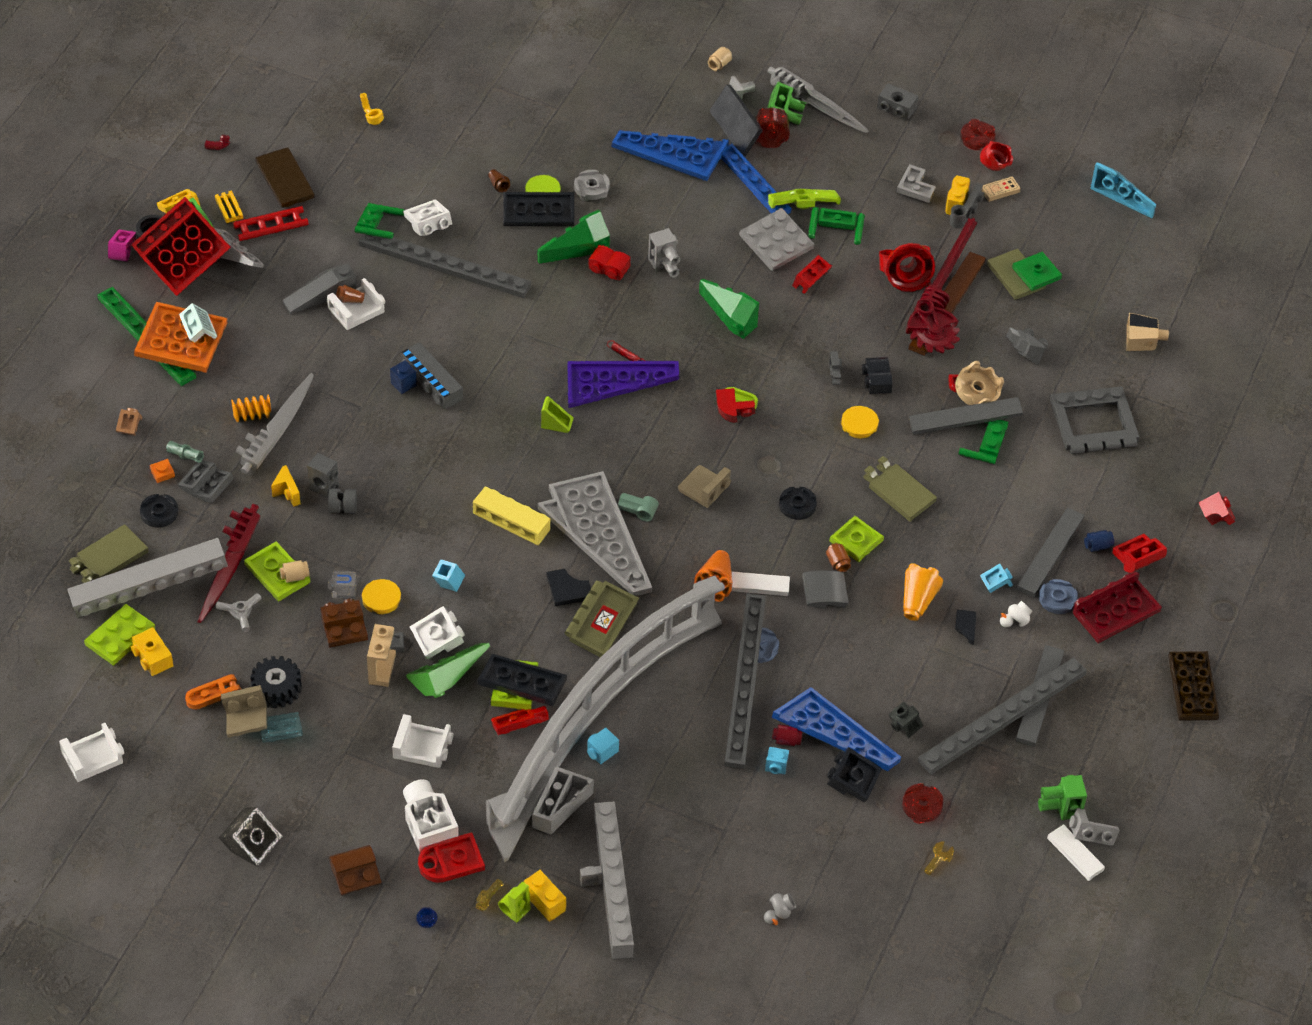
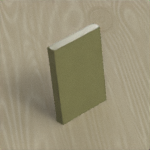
M1019 249L987 260L988 267L1014 300L1046 288L1044 286L1031 291L1012 269L1013 263L1025 259Z

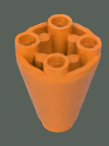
M723 550L716 551L694 578L695 584L701 580L716 576L719 582L724 584L725 590L715 594V601L722 602L730 594L733 585L730 557Z

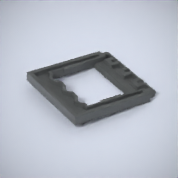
M1122 386L1050 395V402L1065 448L1070 450L1071 454L1084 453L1085 448L1087 452L1102 451L1103 446L1105 450L1119 449L1121 444L1124 448L1137 447L1139 434ZM1107 403L1117 405L1118 415L1125 430L1073 436L1065 410L1071 407L1083 409L1089 405L1101 407Z

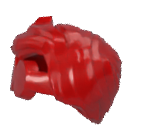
M991 141L981 151L980 161L984 166L993 171H999L1011 166L1013 163L1011 147Z

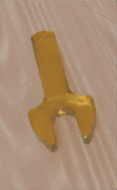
M945 842L936 843L933 847L935 857L924 869V872L927 875H931L942 860L950 862L954 853L953 846L947 852H942L941 850Z
M496 879L487 891L483 889L476 899L479 903L475 908L481 911H485L488 908L491 898L503 885L500 879Z

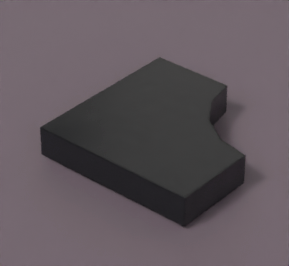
M566 569L546 572L555 606L583 602L588 593H590L589 580L575 579L567 573Z

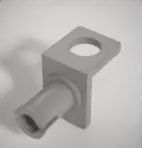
M731 76L729 85L734 88L741 99L744 93L755 91L753 81L739 83L735 76Z

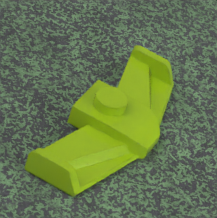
M795 189L768 194V203L772 209L777 205L795 203L800 209H808L809 207H815V201L835 202L837 205H840L841 201L840 196L835 190Z

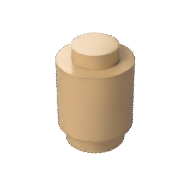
M720 47L709 57L708 66L714 71L721 70L732 60L731 51L728 48Z
M299 560L283 563V568H280L281 579H285L286 583L304 580L305 577H309L307 561L302 562Z

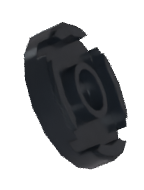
M789 487L780 495V511L791 519H807L816 511V496L805 487Z
M159 494L148 496L140 505V517L145 524L151 527L168 526L178 516V504L173 497L164 494V496Z

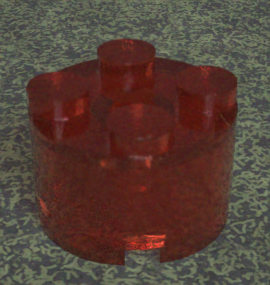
M760 109L755 119L763 131L758 137L757 142L759 141L766 148H778L783 142L786 143L790 137L788 116L783 109Z

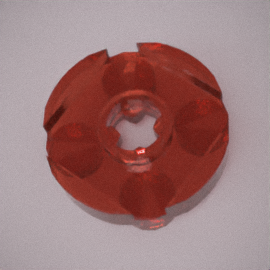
M971 119L969 123L965 124L961 129L960 135L963 144L972 150H980L991 141L995 142L996 136L994 126L978 119Z
M921 783L914 784L906 790L902 807L906 815L913 819L915 823L930 822L938 818L942 813L943 796L934 786L928 787ZM919 800L927 801L928 803L922 806L919 804Z

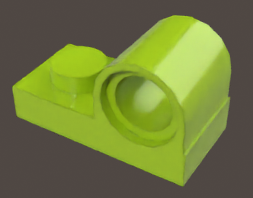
M523 881L517 887H513L498 902L501 911L516 923L531 910L529 886Z

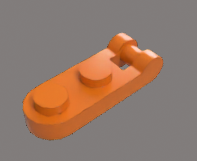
M230 674L189 690L185 696L186 704L191 709H200L221 701V694L241 690L242 688L240 685H237L235 675Z

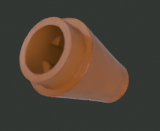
M347 285L339 286L336 296L342 303H363L364 292Z

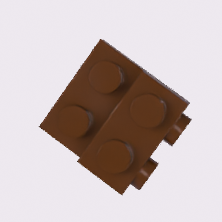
M349 598L340 604L329 602L324 607H320L329 648L368 640L359 600L354 601V599Z

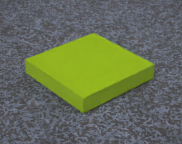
M854 516L830 536L829 541L833 544H842L847 554L857 562H860L884 540V536Z

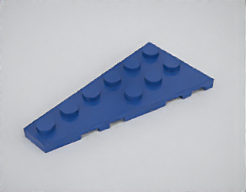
M619 130L612 141L613 148L708 181L729 145V140L723 139V141H713V138L700 140L691 136L668 135V137L658 136L656 133L642 135L640 132Z
M811 687L775 710L772 714V718L797 728L844 751L849 747L886 771L900 763L902 758Z

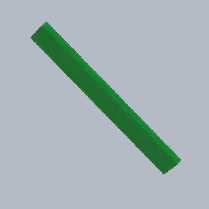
M113 286L97 295L98 300L139 341L147 322ZM158 362L180 386L196 379V373L192 369Z

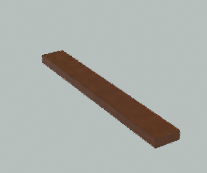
M973 252L968 253L944 290L950 297L945 310L950 313L954 312L986 261L985 257ZM917 339L912 340L909 344V350L923 356L928 352L924 345L918 348Z

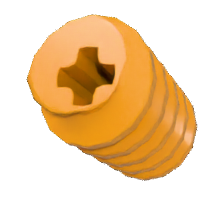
M269 394L266 400L260 395L259 401H257L255 396H252L251 402L245 397L244 403H242L240 398H237L236 404L231 399L233 416L236 422H239L240 417L245 422L248 416H250L251 420H254L255 415L258 416L259 420L262 419L263 414H265L266 418L270 416L271 403Z

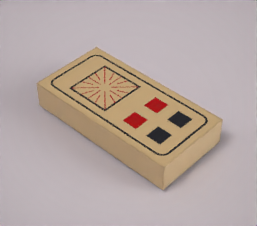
M1013 177L983 185L982 192H984V196L990 202L1020 193L1021 188Z

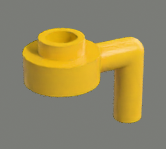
M360 94L367 122L372 125L380 124L384 119L382 110L371 109L367 94Z

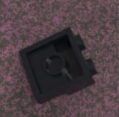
M848 747L836 755L834 762L837 764L835 768L832 767L827 773L826 777L829 778L827 785L843 795L848 792L859 800L866 802L882 768Z

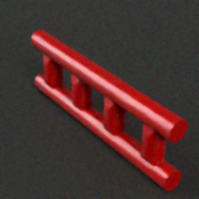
M303 206L236 221L233 222L234 229L241 228L242 234H238V240L244 241L307 226L309 222L307 218L301 219L299 214L304 213ZM293 216V222L284 223L282 220L283 217ZM276 221V226L266 227L265 222ZM258 224L259 230L249 232L247 226Z

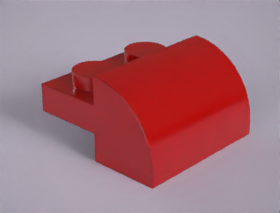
M1141 534L1113 547L1112 554L1124 564L1126 572L1132 573L1165 558L1167 547L1158 539H1150L1145 534Z

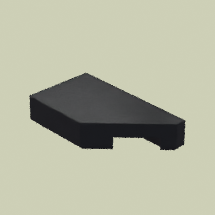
M957 609L955 630L963 634L968 639V642L974 645L976 612Z

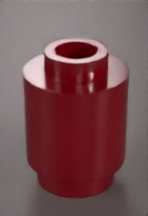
M778 724L777 728H773L772 740H775V744L792 747L801 744L802 731L797 728Z

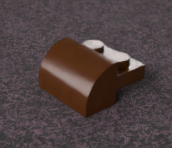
M370 845L328 857L341 895L382 883L376 865V858Z

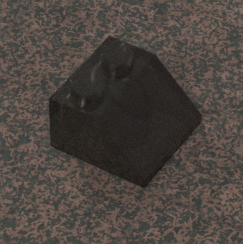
M250 807L241 810L219 839L233 854L258 866L282 835L257 807Z

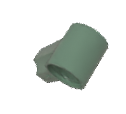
M627 493L621 494L618 503L619 509L634 513L640 520L646 522L652 520L659 505L658 501L653 497L645 496L644 498H639Z

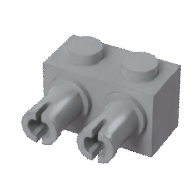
M669 228L649 234L648 259L655 271L665 268L670 277L675 278L679 275V269L676 266L680 262V257L676 251L678 240Z

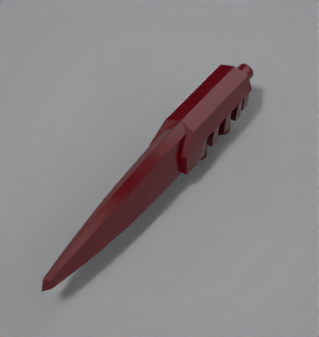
M252 504L250 509L244 507L241 514L234 510L231 511L229 517L237 520V524L234 529L225 525L222 530L223 533L230 536L226 544L229 548L224 554L228 567L216 572L197 623H201L233 577L260 520V515L257 513L258 505Z

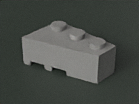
M555 767L532 814V828L548 834L554 833L594 793V779Z

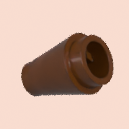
M492 169L488 173V177L496 191L503 193L510 188L511 184L508 177L496 169Z

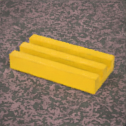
M232 190L228 191L229 194L224 192L222 196L215 195V200L226 224L243 219V213ZM228 199L231 200V202H232V204H233V206H234V208H235V211H236V213H237L238 216L235 215V213H234V211H233V208H232V206H231V204H230V202H229ZM223 200L225 201V204L231 214V218H229L222 204Z

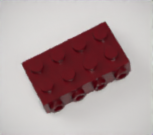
M1137 571L1132 574L1128 573L1122 579L1116 582L1112 581L1106 587L1096 589L1090 595L1081 597L1075 602L1073 615L1097 643L1161 612V605L1138 580L1139 573Z

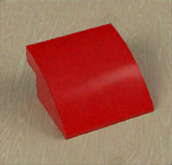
M186 197L131 244L176 296L231 248Z

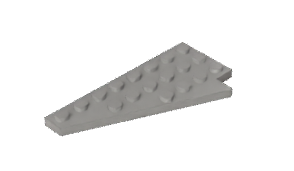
M604 472L549 484V491L553 499L539 502L538 510L549 517L554 525L630 594L639 596L652 592V585Z

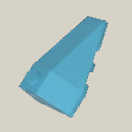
M1098 162L1095 164L1090 189L1150 218L1154 217L1156 204L1118 171Z

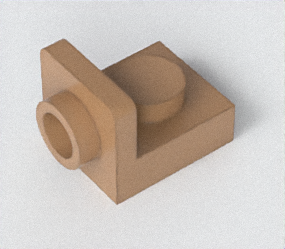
M133 408L121 409L116 427L117 433L136 436L139 420H142V415L138 410Z

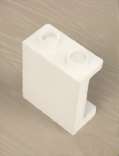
M365 278L361 279V287L356 289L364 292L363 303H342L334 293L327 295L328 309L347 330L385 312L384 297L382 294H378L374 285Z
M403 714L392 747L393 758L440 768L442 761H446L448 756L447 746L448 744L451 745L453 740L451 726L446 724L445 729L415 724L411 722V716Z
M106 723L101 724V731L71 744L67 738L59 741L61 752L77 782L123 763V747L120 743H116L115 733L112 728L108 729Z

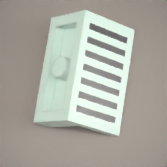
M192 303L179 314L189 340L195 343L204 334L214 339L217 338L207 311Z

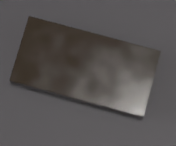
M288 147L255 157L259 169L281 208L315 198L312 188Z
M1208 651L1169 652L1168 660L1179 721L1218 720L1219 711Z

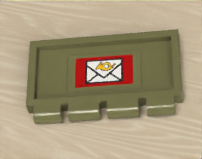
M595 581L590 593H588L572 619L573 622L566 629L565 635L570 638V642L601 657L612 647L637 605L639 598L607 581L603 583Z

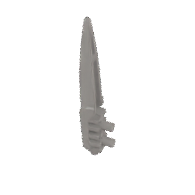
M772 66L769 67L768 73L772 74L770 79L771 85L774 86L777 82L793 87L792 94L796 93L795 98H801V101L812 105L846 125L865 133L869 132L863 124L833 101L816 91L810 83L784 67H778L777 69Z
M313 373L306 377L266 426L267 431L261 429L257 436L251 433L246 435L245 439L251 442L249 449L247 448L246 450L241 446L237 447L235 452L242 456L240 464L243 465L241 468L242 473L247 474L249 470L255 472L283 435L309 389L314 377Z

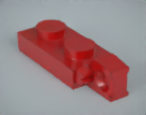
M542 706L531 710L520 709L492 718L491 722L496 733L501 735L549 720L547 708Z

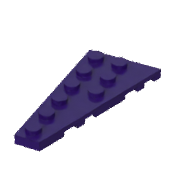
M567 361L568 408L679 380L678 361Z

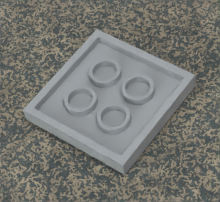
M782 208L740 230L739 233L740 237L771 271L810 251L815 245Z

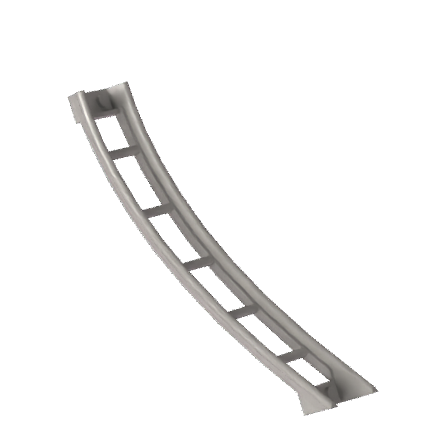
M716 576L693 584L691 591L674 599L648 616L601 656L575 685L551 717L523 762L508 792L486 800V823L504 862L509 860L555 767H560L565 757L588 726L609 702L639 674L661 657L696 636L722 625V621L714 607L715 594L725 590V586L722 582H719ZM692 605V617L672 628L673 616ZM665 622L663 634L629 658V650ZM621 658L619 668L592 693V688ZM584 700V702L582 703V706H581V707L576 711V713L572 716V714L575 712V710L578 708V706H579V705L581 704V702Z

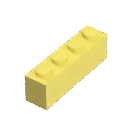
M485 486L473 501V514L536 545H539L550 531L549 517L531 509L529 506L516 502L510 497L500 494L494 489Z

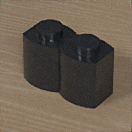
M888 357L865 358V364H862V374L866 375L864 378L865 389L868 388L869 394L892 393L893 383Z

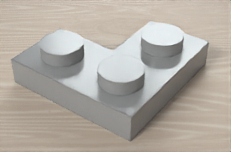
M909 164L897 186L896 192L930 203L936 191V186L921 182L926 170Z

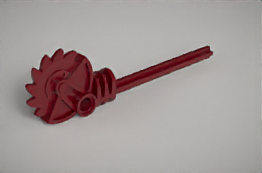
M973 217L972 219L968 218L934 282L924 290L906 325V334H911L910 339H917L918 348L924 345L925 349L930 353L933 352V349L939 353H944V349L952 350L954 349L953 344L960 340L959 337H956L960 329L954 328L958 324V319L952 313L945 310L950 297L941 289L978 224Z

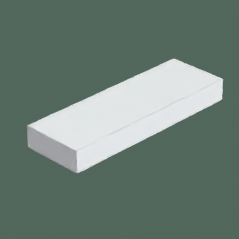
M732 572V591L780 596H788L789 576Z
M1064 824L1048 834L1047 839L1088 881L1104 871V865L1078 839L1074 838L1073 833Z

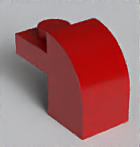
M735 388L716 390L718 411L725 420L737 423L738 415L749 417L755 414V401L736 402Z

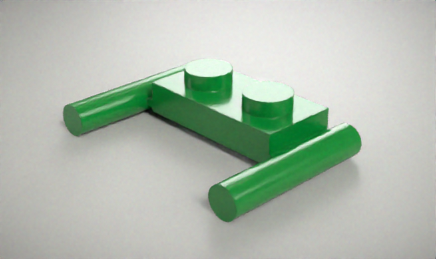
M1008 421L984 422L988 426L979 452L960 447L959 455L995 464L1008 428Z

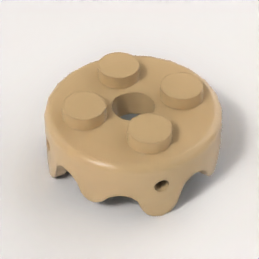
M974 361L961 370L956 379L955 387L961 400L968 405L997 401L1001 395L1004 379L997 377L992 367L983 368L980 366L979 361ZM974 385L980 386L982 390L975 389Z

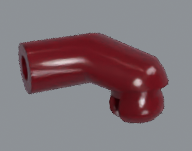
M223 134L220 136L221 140L217 142L206 140L205 149L222 150L229 146L230 136Z

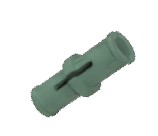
M169 441L166 449H169L166 450L168 453L178 455L181 459H190L200 463L204 458L203 451L193 449L187 444L181 445L174 441Z

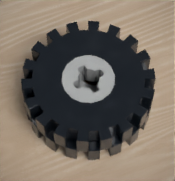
M271 656V660L264 658L263 663L258 662L256 668L253 667L250 676L251 687L261 686L268 708L269 705H272L273 708L281 705V708L286 707L285 703L287 702L291 705L293 698L297 700L299 693L301 694V672L295 662L292 664L291 659L288 658L285 661L283 656H280L279 659Z

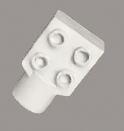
M427 780L414 781L404 788L403 795L407 802L405 818L419 853L428 845L458 836V825L444 794L434 793L430 782Z

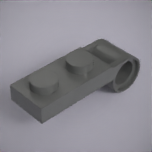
M976 183L964 206L954 205L952 207L950 215V225L952 227H964L972 213H976L978 202H982L984 192H982L983 184Z

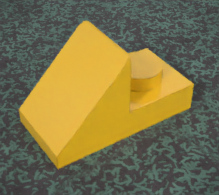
M285 465L272 483V497L285 494L287 501L290 500L293 507L301 505L300 493L287 465Z

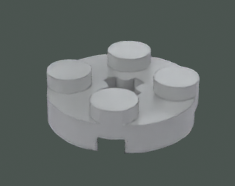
M597 170L582 171L579 177L574 180L575 192L583 201L604 199L608 195L610 187L609 178L605 174L604 176L599 174Z

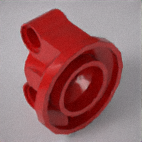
M907 243L900 245L895 250L885 249L879 252L880 271L885 273L893 287L901 291L913 292L922 289L934 276L936 265L929 246ZM913 257L908 265H900L901 261L905 258Z

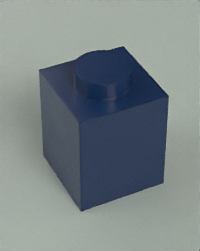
M406 360L390 368L391 384L401 394L417 386L416 371Z

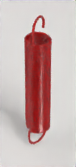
M613 341L611 349L630 361H645Z

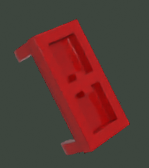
M818 255L796 275L792 286L796 289L801 285L803 287L802 293H806L812 285L832 268V265Z

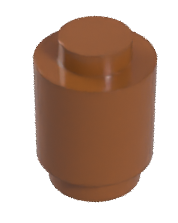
M834 543L828 547L826 555L833 569L839 572L847 571L851 567V560L844 546Z

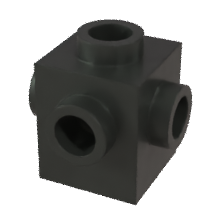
M902 702L888 714L892 721L890 723L892 728L896 732L901 731L908 738L924 726L917 709L912 705L909 707L905 702Z

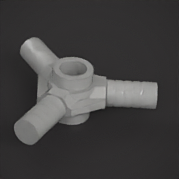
M256 593L247 601H237L233 604L217 602L216 609L230 612L234 618L240 621L242 631L247 632L250 630L247 618L251 613L252 606L259 602L262 597Z

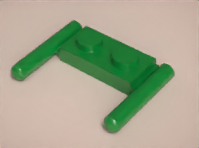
M368 203L357 222V226H355L354 232L392 239L394 237L393 232L376 228L384 213L404 216L403 211L405 209Z
M814 207L812 208L808 237L810 239L815 237L817 224L819 226L854 230L855 228L854 244L860 245L865 215L863 213L857 215L856 212L826 208L819 210V208Z

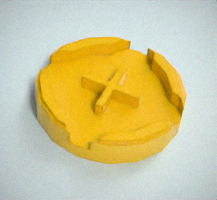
M854 406L847 409L843 413L841 421L845 432L847 431L850 436L860 439L870 437L877 431L879 424L877 414L872 409L864 406Z
M374 580L368 583L362 592L364 607L370 612H377V614L381 615L396 610L401 601L400 588L390 580Z

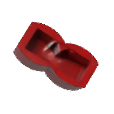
M598 245L589 258L590 270L594 273L605 274L610 279L621 280L631 266L630 256L603 245Z

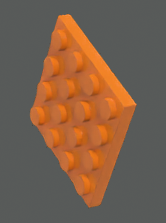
M156 302L134 350V356L206 373L227 325V318L208 314L217 338L214 339L204 334L194 343L189 340L179 315L186 308Z

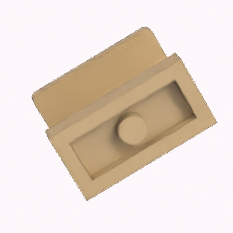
M374 625L367 654L368 680L371 685L389 687L396 657V650L390 649L394 634V627Z

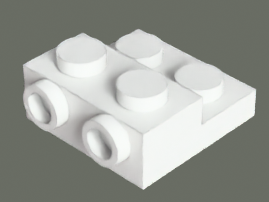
M436 199L403 211L405 218L412 223L413 230L420 236L429 235L435 230L446 229L449 225H452L450 211Z
M444 606L410 626L427 659L444 649L449 652L464 643L462 637L465 634L459 625H455L454 622L457 619L452 611L448 612Z

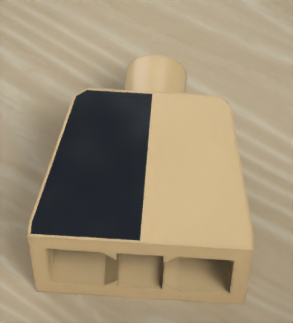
M1129 313L1126 351L1155 350L1158 340L1168 341L1169 330L1158 329V319Z

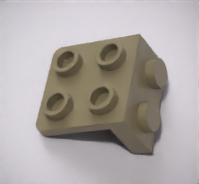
M699 465L678 486V491L708 508L729 487L731 483V470L724 467L718 474H715Z

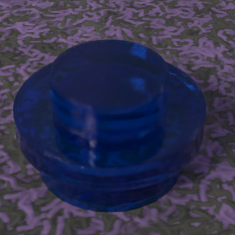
M422 908L416 916L418 925L423 928L433 927L437 923V913L432 908Z

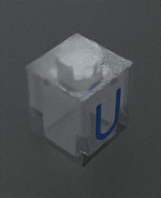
M333 571L332 579H328V590H332V598L356 599V571Z

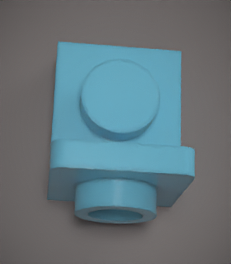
M1001 564L980 575L990 593L1005 584H1008L1009 587L1013 586L1010 580L1013 578L1008 568L1004 569Z
M769 747L765 771L773 774H785L789 750Z

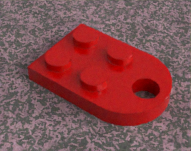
M472 832L428 845L420 852L418 857V868L421 875L425 879L436 883L450 881L485 870L484 861ZM431 862L435 866L433 868L427 869L423 865L425 863Z

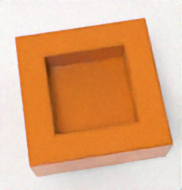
M168 459L150 465V470L157 483L175 477V472Z

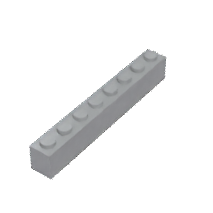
M218 538L68 588L67 590L76 616L79 618L120 603H125L128 600L163 590L166 587L201 577L204 574L219 571L222 568L228 567L220 541Z
M615 801L594 803V822L602 870L612 959L632 958L634 942Z

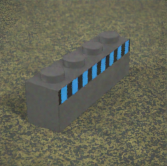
M420 342L401 352V362L406 360L416 371L417 382L423 386L426 393L432 395L438 405L440 404L444 409H447L463 400V387Z

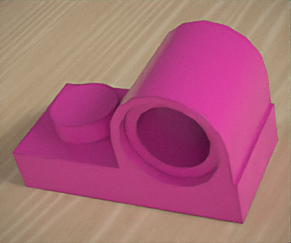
M119 229L108 242V258L127 262L130 257L131 244L136 240V232Z

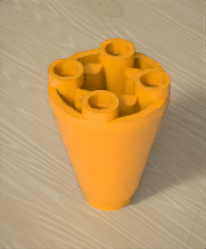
M910 564L909 568L906 569L903 605L905 618L918 621L942 587L943 579L938 575L939 571L932 567L926 569L916 564Z

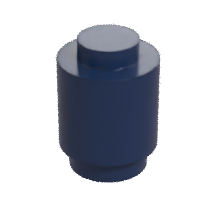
M1107 530L1087 533L1086 538H1084V544L1090 552L1109 549L1110 546H1114V536L1111 531Z

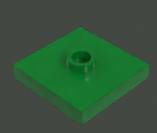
M1043 251L1012 264V269L1031 291L1062 279L1061 272Z

